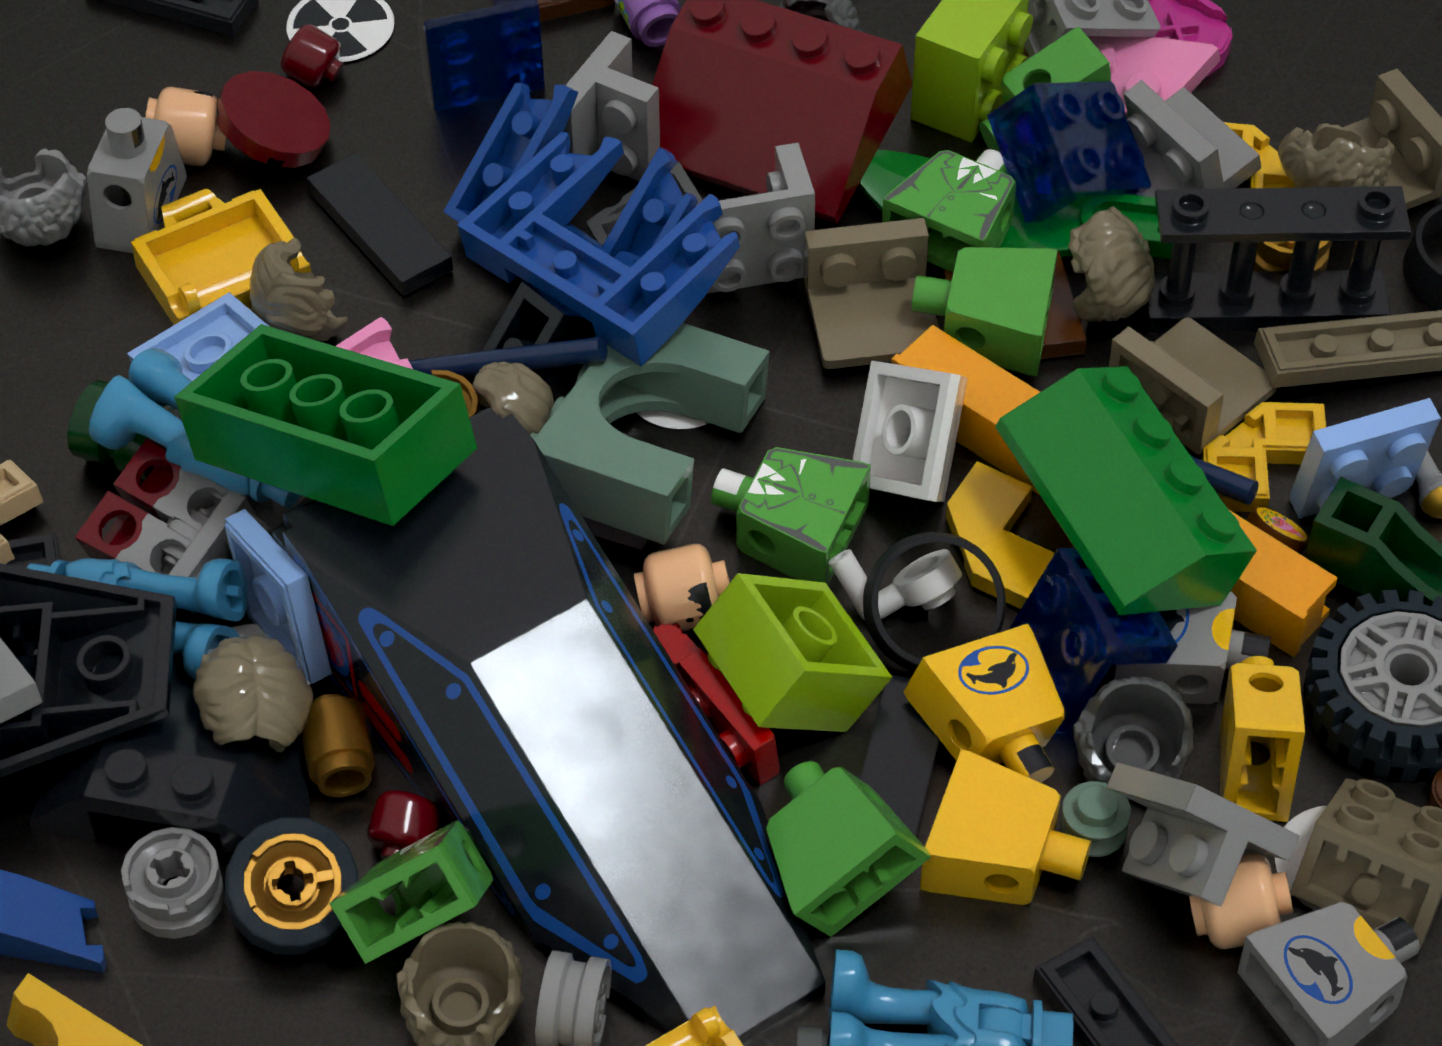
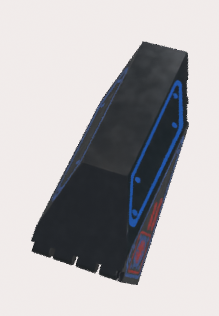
M487 408L469 417L477 449L394 526L313 499L284 513L283 520L286 527L282 526L272 531L273 537L308 575L332 672L327 677L341 695L353 698L362 704L369 732L417 795L431 800L439 807L442 816L440 823L442 828L457 820L464 826L492 874L493 881L488 888L535 949L541 953H544L548 948L553 951L572 953L574 961L586 963L592 956L611 959V989L643 1009L645 1022L663 1034L687 1022L692 1018L693 1014L703 1008H711L715 1005L724 1023L734 1030L741 1043L744 1044L825 994L826 982L804 921L795 916L790 908L766 827L768 821L760 800L538 445L512 413L502 418L500 414L497 415L491 408Z

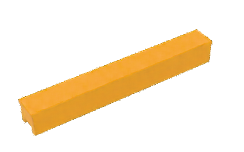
M934 325L929 327L900 355L897 353L891 358V364L952 373L968 378L956 442L1009 476L1033 486L1032 490L1039 494L995 426L1000 417L1034 397L1040 391ZM1230 511L1237 518L1240 527L1257 550L1231 590L1237 597L1234 620L1256 634L1270 636L1271 644L1294 658L1300 652L1301 645L1328 617L1330 608L1326 607L1324 603L1326 595L1336 586L1337 577Z

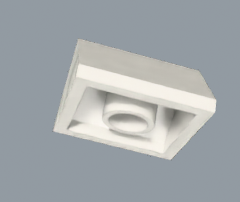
M871 360L853 455L854 461L871 465V489L934 502L945 501L968 378L952 373Z

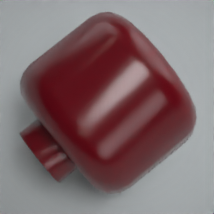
M306 24L300 27L290 40L281 58L280 66L283 72L309 88H317L325 79L333 82L340 73L344 64L338 60L342 47L336 38L312 24Z
M399 790L385 791L376 800L367 828L368 840L374 847L382 851L381 858L385 859L439 830L442 819L440 809L431 800L414 793Z

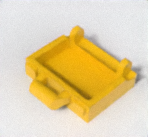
M203 189L161 206L165 228L158 231L154 230L131 241L136 268L173 325L229 292L252 311L249 297L250 277L255 258L267 245L280 241L287 243L294 237L261 189L250 191L233 198L232 201L227 203L217 198L209 189ZM300 251L298 256L290 261L291 267L294 272H311V265L305 260Z

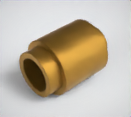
M326 694L316 698L310 707L307 725L304 726L301 733L309 777L318 785L319 791L326 796L347 797L357 794L370 784L371 772L375 767L364 708L359 701L340 694Z

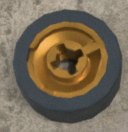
M280 817L257 826L237 844L226 870L225 904L233 925L252 945L273 954L302 955L327 945L344 928L329 903L358 880V868L349 846L330 827L309 818ZM288 874L299 876L305 885V889L300 893L299 899L291 901L289 894L284 893L281 889H277L279 880Z

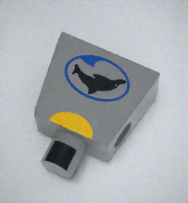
M119 108L109 113L105 119L106 130L88 166L87 182L95 246L97 248L133 253L131 241L154 230L158 231L165 228L161 206L178 199L187 179V174L172 126L164 120L141 117L139 112L131 108Z
M1230 591L1222 605L1128 614L1125 617L1114 680L1130 676L1150 677L1156 681L1165 682L1172 690L1179 692L1184 703L1213 704L1219 701L1225 669H1230L1232 665L1241 663L1244 659L1251 656L1268 657L1271 637L1232 630L1237 597L1232 591Z
M1339 902L1247 935L1237 973L1295 1046H1354L1388 1018L1399 1006L1408 978L1405 968L1401 963L1417 955L1420 945L1414 930L1403 918L1395 917L1372 930L1353 905Z

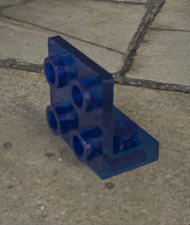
M493 0L494 6L431 19L424 23L431 97L436 111L507 97L515 83L528 85L529 92L545 89L540 14L537 0Z
M1111 81L1033 83L987 115L1008 175L1012 176L1016 181L1015 194L1026 223L1042 222L1082 196L1142 193L1151 187L1143 154L1137 146L1130 125L1126 121L1124 103Z
M1058 548L1009 628L1012 629L1029 624L1034 633L1064 707V720L1055 733H1068L1111 665L1166 664L1178 647L1159 611L1119 615L1075 548Z

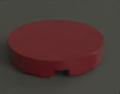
M249 71L234 75L223 86L217 99L219 115L216 120L221 132L235 148L259 162L267 164L269 158L284 161L281 167L289 168L310 164L322 153L329 139L331 123L323 105L310 91L295 81L275 73Z

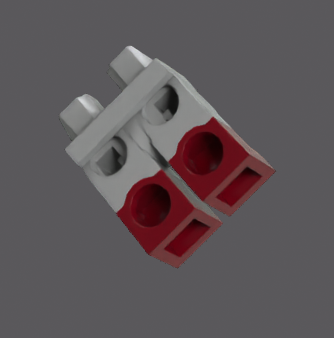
M147 438L113 483L122 498L108 491L75 536L90 558L117 559L121 562L134 563L142 570L184 577H198L204 564L212 559L233 560L224 526L226 523L225 518L243 509H246L274 539L272 529L257 517L246 497L230 491L207 478L183 471L181 466L166 460L165 449ZM154 466L151 473L140 486V478L143 472L148 467ZM117 516V520L102 538L105 524ZM188 611V612L192 613L193 615H196V614H197V612Z

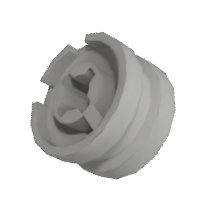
M170 827L153 831L139 839L125 855L121 869L123 885L128 897L131 915L141 929L156 937L178 939L195 935L208 927L221 912L225 890L216 850L206 837L191 829ZM177 877L175 879L169 880L166 886L163 885V883L169 878Z
M555 950L551 952L544 971L538 1001L535 1027L536 1046H600L607 1017L604 1015L606 998L610 997L611 959L592 956L586 963L574 961L572 953Z

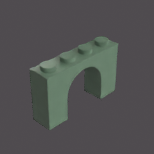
M682 323L675 333L642 366L607 346L608 354L606 361L584 364L578 374L576 385L566 398L560 396L555 401L547 423L539 433L533 432L530 434L582 517L661 544L667 542L691 507L694 458L629 437L610 424L631 413L662 410L680 413L742 433L766 396L769 350Z

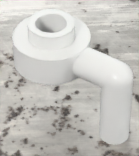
M848 549L831 558L829 565L860 617L865 621L863 593L867 576L853 552ZM942 549L920 557L901 570L894 578L892 584L880 590L878 594L880 618L883 619L904 606L914 607L921 605L924 610H931L950 600L957 592L954 585L962 577V572L950 551Z

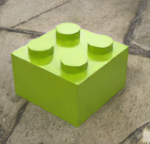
M942 0L915 36L911 120L968 142H973L980 132V122L998 114L1002 109L1003 98L1000 81L1004 75L1029 59V57L1024 56V44L1029 37L1033 25V15L1028 13L1029 0Z
M737 573L693 629L708 651L709 662L724 675L741 700L743 710L753 718L758 727L847 732L893 678L825 582Z

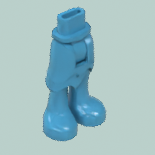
M158 348L142 351L135 356L130 364L128 380L121 375H117L112 378L103 390L90 418L89 434L92 440L105 448L121 449L130 443L138 433L167 448L165 453L166 460L181 466L183 471L207 478L235 493L251 496L253 500L259 503L272 499L280 505L290 508L301 497V495L194 459L182 421L163 408L169 405L178 410L174 396L192 381L182 373V366L178 359L166 351Z
M87 558L72 562L56 560L51 566L30 563L27 567L28 569L174 596L177 608L223 620L240 621L244 617L247 607V580L243 566L236 560L212 559L204 564L198 577L154 573L142 570L134 563L121 562L117 559ZM176 621L174 654L183 657L184 670L189 677L195 679L196 670L201 664L202 655L207 654L209 649L216 648L220 641L239 637L240 635L237 630L228 626Z
M835 950L829 1003L827 1046H1073V1013L1044 1011L1042 1000H1032L1028 1011L1027 1001L1023 998L1004 992L970 988L950 980L948 984L928 979L926 981V990L883 986L870 980L861 954L848 950ZM864 1024L927 1025L928 1034L874 1030Z

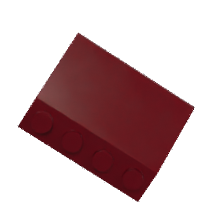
M686 0L670 27L652 85L659 88L660 147L674 155L676 161L680 162L687 175L747 195L767 193L766 173L775 171V146L799 143L815 192V217L837 224L913 83L903 45L758 0Z

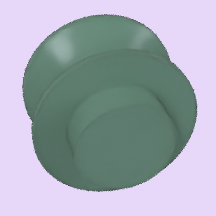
M1089 781L1081 783L1072 788L1063 801L1060 832L1092 841L1089 857H1103L1116 852L1125 843L1128 834V824L1131 817L1129 801L1127 797L1106 788L1108 783Z

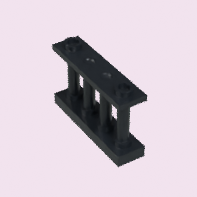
M1402 186L1156 190L1155 204L1161 243H1172L1168 273H1155L1153 294L1148 302L1143 305L1147 334H1165L1187 317L1193 319L1211 333L1257 332L1258 328L1391 315L1383 269L1375 270L1381 240H1409L1411 228ZM1356 240L1349 270L1314 271L1320 241ZM1295 241L1289 271H1254L1259 242ZM1234 242L1228 272H1193L1197 243Z

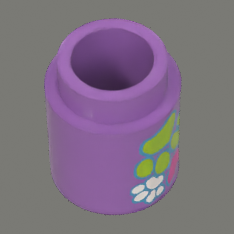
M614 0L632 35L650 47H658L666 43L670 27L682 8L678 0Z

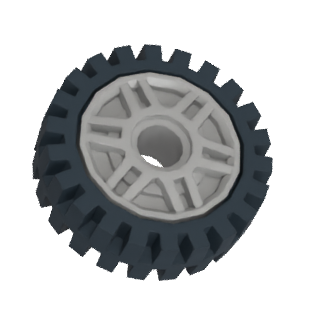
M1396 589L1382 590L1378 604L1372 595L1368 593L1357 597L1353 608L1347 602L1337 608L1333 619L1328 617L1325 620L1318 636L1315 638L1307 664L1304 683L1307 715H1313L1312 727L1318 737L1328 733L1326 746L1336 756L1348 748L1347 764L1358 770L1363 767L1367 760L1374 762L1372 776L1387 780L1390 769L1397 768L1399 769L1400 782H1415L1420 769H1423L1427 780L1432 781L1437 772L1442 769V597L1436 596L1432 606L1424 605V592L1409 590L1406 601L1400 602Z

